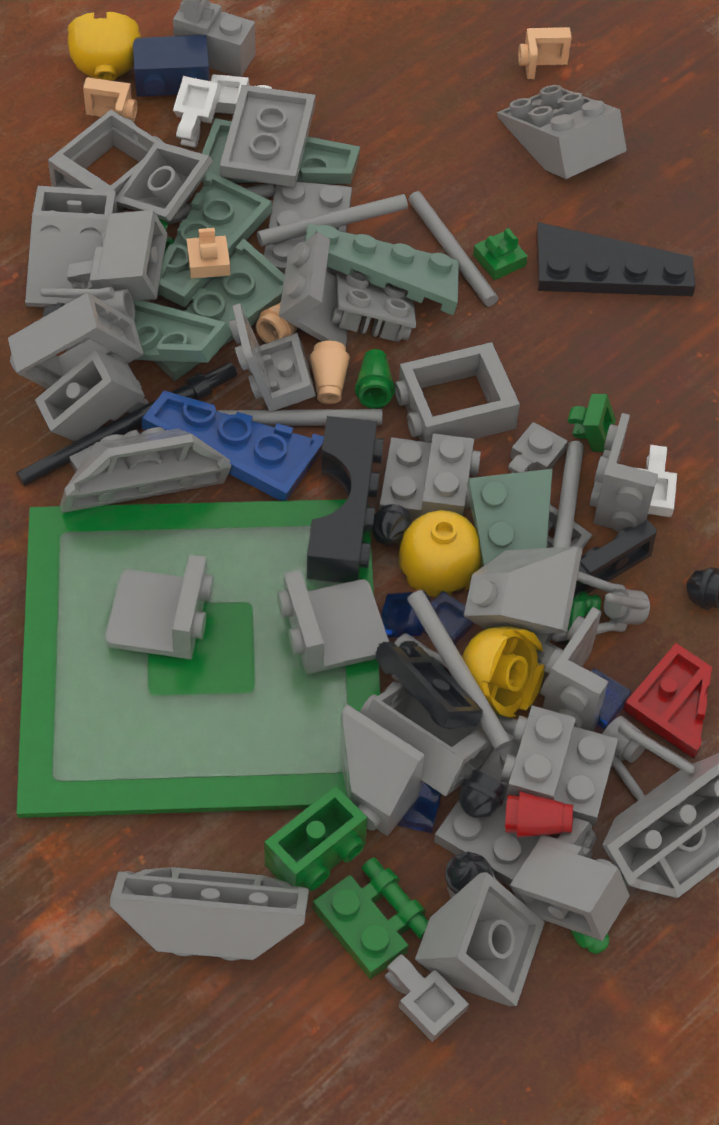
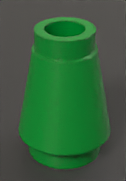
M372 349L364 354L355 385L356 396L364 406L369 408L386 406L395 394V385L387 361V355L379 349Z

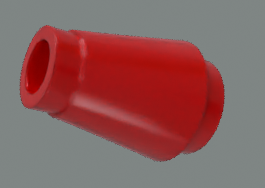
M521 791L519 796H507L505 833H517V838L559 834L562 832L572 833L573 804H564V802Z

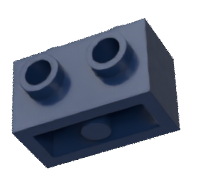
M206 35L135 38L133 54L137 97L178 95L183 76L210 81Z

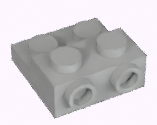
M433 433L432 443L391 437L379 510L385 505L397 504L407 509L412 519H417L427 512L438 510L452 511L463 516L464 509L471 510L467 486L469 475L478 476L481 451L473 450L474 439Z
M531 706L528 718L519 715L512 742L520 744L517 757L508 754L504 764L501 781L509 783L505 800L507 801L508 795L519 796L521 791L564 802V804H573V818L588 821L591 825L595 826L618 739L574 727L575 717Z

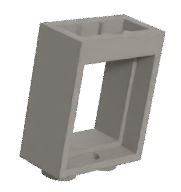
M110 110L48 159L51 186L116 190L117 196L156 141L162 143L163 141L137 127L132 120L123 118L113 110ZM115 146L139 163L110 186L86 170V168ZM117 205L118 213L125 209V207Z
M88 292L8 337L12 354L10 362L15 372L39 384L44 389L51 387L95 349L125 364L144 355L134 320ZM87 337L89 338L87 341H85V342L79 344L78 346H76V347L70 349L69 351L63 353L62 355H60V356H57V355H56V354L62 352L63 350L69 348L70 346H72V345L78 343L79 341H81V340H83V339H85V338H87Z
M492 342L400 364L399 381L394 382L395 396L400 406L405 405L407 409V424L412 437L418 436L419 441L432 443L433 433L477 439L516 429L520 403ZM476 375L488 402L487 404L432 416L421 388Z
M394 681L385 692L378 696L375 694L371 695L363 705L360 713L425 754L421 780L444 796H447L460 786L463 779L468 780L473 770H480L494 747L480 723L473 727H457L454 729L442 728L431 719L430 713L420 702L407 693L406 687L401 682L397 683Z

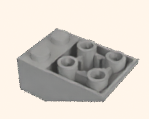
M560 85L546 86L540 90V94L531 98L517 99L510 103V107L497 112L500 121L544 170L564 179H568L627 151L620 109L604 104L603 101L585 97L581 93L566 90Z
M52 186L37 187L32 213L26 306L45 308L47 305L56 306L58 302L66 305L76 299L44 297L40 295V290L44 288L74 289L71 282L67 279L69 264L92 260L95 247H102L101 236L102 232L106 230L108 216L112 213H118L116 190Z

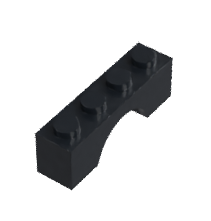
M327 416L322 447L321 474L337 482L345 490L348 499L332 514L312 519L307 551L306 579L347 583L359 580L360 568L368 569L371 543L363 542L365 532L373 533L375 507H368L369 497L377 498L380 473L372 472L373 463L381 464L384 444V439L376 438L377 421Z

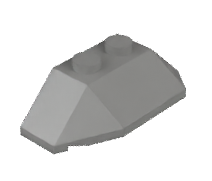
M156 427L142 432L141 435L125 438L121 434L110 435L100 440V442H96L64 489L60 508L62 513L223 484L231 469L230 460L193 434L178 428L165 430L164 428Z
M719 753L691 764L695 768L692 774H688L682 769L615 817L602 846L611 862L620 870L626 886L679 898L719 867Z
M177 867L145 869L137 873L121 871L117 873L110 897V907L158 952H169L178 956H213L230 961L239 959L254 960L305 923L309 889L301 886L293 887L285 881L256 874Z

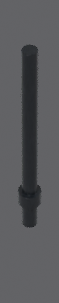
M228 362L205 375L198 373L185 380L186 385L171 393L201 400L211 395L212 389L237 377L236 369L231 362ZM155 401L17 471L16 475L19 482L25 487L71 463L70 456L94 445L96 442H100L103 438L115 434L125 435L142 426V417Z

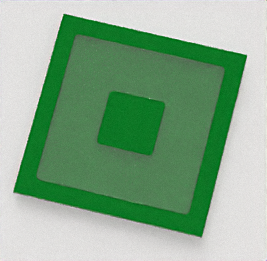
M347 499L102 505L62 513L60 506L30 507L17 818L306 809L334 786H337L347 796L340 759L341 714L347 704L360 712L371 695H380L379 664L376 662L377 659H372L306 675L300 654H293L288 632L292 627L289 617H282L277 598V592L284 591L283 573L301 569L307 591L343 584L306 579L307 551L312 519L332 514ZM364 533L363 542L371 543L370 533ZM370 549L368 569L360 568L359 580L369 582L374 595L372 553ZM189 554L207 557L208 574L214 575V589L211 601L204 602L202 612H206L205 631L202 639L196 638L192 659L117 649L107 645L105 635L120 575L123 571L131 569L184 577Z

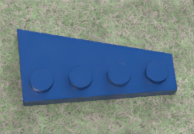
M167 391L162 392L142 417V428L145 430L161 427L165 430L178 428L193 434L230 460L231 469L228 474L280 501L288 500L322 452L324 436L314 433L312 438L292 433L293 427L276 423L274 428L252 421L253 416L237 412L232 415L216 411L215 405Z

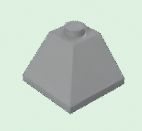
M156 141L116 196L117 205L134 211L154 210L159 219L170 222L192 197L197 187L205 178L213 160L208 155Z
M578 546L505 550L472 574L464 617L485 630L496 626H512L528 630L534 634L567 633L583 549Z
M347 704L341 714L340 759L347 797L367 817V829L372 831L377 829L388 836L420 795L425 754Z
M487 872L479 873L430 917L415 960L430 972L436 970L453 987L507 1006H517L545 921Z

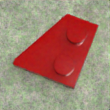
M675 643L627 699L623 711L695 759L701 747V734L706 714L707 692L710 686L712 666Z

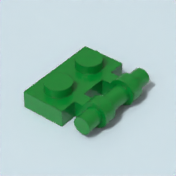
M376 857L369 859L361 868L371 881L368 885L361 888L353 877L349 875L313 900L312 908L370 980L386 969L399 955L402 954L404 956L408 953L409 945L401 937V934L411 929L422 940L429 922L424 916L426 913L425 908L417 899L411 900L398 885L399 877L391 868L385 869ZM383 897L397 912L389 920L374 904Z

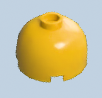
M94 12L75 18L68 25L67 40L69 55L78 70L96 79L113 81L134 67L133 42L135 38H141L139 25L135 20L116 12H106L107 18L94 19Z
M438 510L427 512L412 521L403 534L398 558L400 570L402 568L403 573L407 576L406 581L417 591L423 590L425 595L440 598L450 597L453 591H459L464 587L465 591L469 589L472 574L481 568V553L477 530L467 518L456 512Z
M512 626L488 628L479 632L471 639L462 655L467 667L497 715L509 718L515 717L516 715L513 713L518 709L527 710L540 691L545 665H539L536 650L543 651L540 640L533 632Z

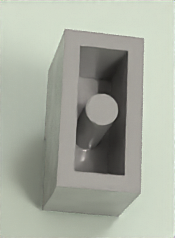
M182 0L180 9L173 18L174 36L206 35L209 68L242 77L256 55L255 22L222 12V6L211 3L210 0Z
M145 210L109 214L106 230L102 232L101 236L102 247H95L94 258L88 261L69 264L67 279L71 282L74 289L112 287L114 291L128 289L133 301L157 299L167 232L155 211Z
M96 349L35 399L50 431L72 441H77L95 432L109 419L115 421L125 412L132 413L149 404L147 399L144 398L145 395L141 389L140 382L135 378L129 365Z
M574 817L572 833L562 832L558 838L546 835L541 836L511 882L510 887L515 897L542 920L603 941L630 895L620 870L613 863L605 859H591L593 856L591 849L597 839L596 834L593 832L590 822Z

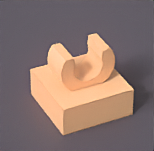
M215 228L198 229L199 238L186 239L190 278L230 276V260L226 236H215Z

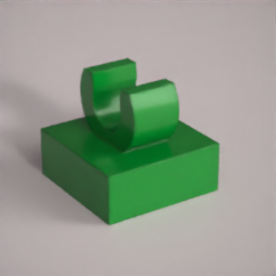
M509 228L495 236L491 235L486 240L474 245L473 256L494 281L525 267L527 263L526 253L518 245V238Z
M591 394L588 408L582 406L572 407L567 421L569 424H575L572 433L573 437L587 438L592 452H604L610 424L615 425L616 419L608 395Z

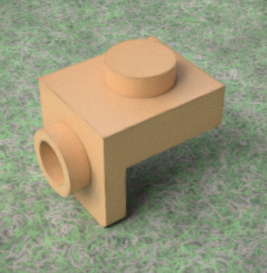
M570 27L527 28L525 44H519L518 49L519 66H525L527 79H535L536 65L568 64L572 39Z
M86 77L83 86L86 115L102 117L108 111L113 110L123 118L135 121L137 101L131 97L130 83Z

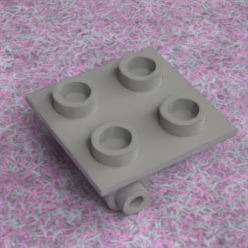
M340 271L336 272L338 307L334 306L331 322L337 323L338 328L357 332L362 318L360 333L366 334L371 318H375L372 336L377 337L379 333L380 338L398 343L401 339L408 341L411 328L416 327L414 303L412 299L407 298V290L392 284H387L383 289L371 284L363 273L358 271L351 275Z

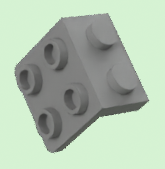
M317 232L306 241L299 242L287 255L279 316L320 341H337L346 345L348 330L338 328L337 323L331 322L334 306L338 307L336 276L326 271L330 239Z
M241 303L233 305L235 319L229 321L236 343H241L240 346L235 347L243 371L248 369L253 374L248 376L255 398L263 397L269 412L315 397L314 386L298 333L259 346Z
M625 413L621 414L618 426L613 424L609 426L604 445L605 450L599 460L594 480L595 484L589 503L590 506L597 507L593 524L612 528L617 532L629 526L634 528L647 520L658 477L656 473L619 464L630 415Z
M189 554L184 577L131 569L123 571L120 575L105 635L107 645L117 649L192 659L196 638L202 639L205 631L206 612H202L204 602L211 601L214 589V575L208 574L207 557Z
M301 569L283 573L284 591L277 592L278 604L282 617H289L292 627L288 630L291 648L294 655L300 654L306 675L377 659L375 658V651H377L379 643L389 642L369 582L366 580H356L307 591Z
M594 607L586 618L581 616L576 618L567 635V640L570 642L564 651L557 648L553 652L545 668V672L549 673L540 691V694L545 697L543 709L575 717L574 727L592 732L596 728L608 685L607 680L583 668L592 652L602 611Z

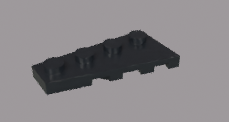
M540 222L537 223L538 291L693 296L695 277L692 256Z

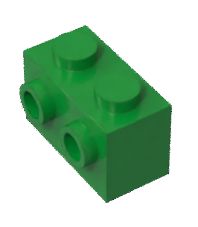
M334 786L264 841L265 866L278 880L285 881L293 887L301 886L308 888L309 891H314L327 880L332 868L342 860L345 863L352 861L364 849L367 817L337 786Z

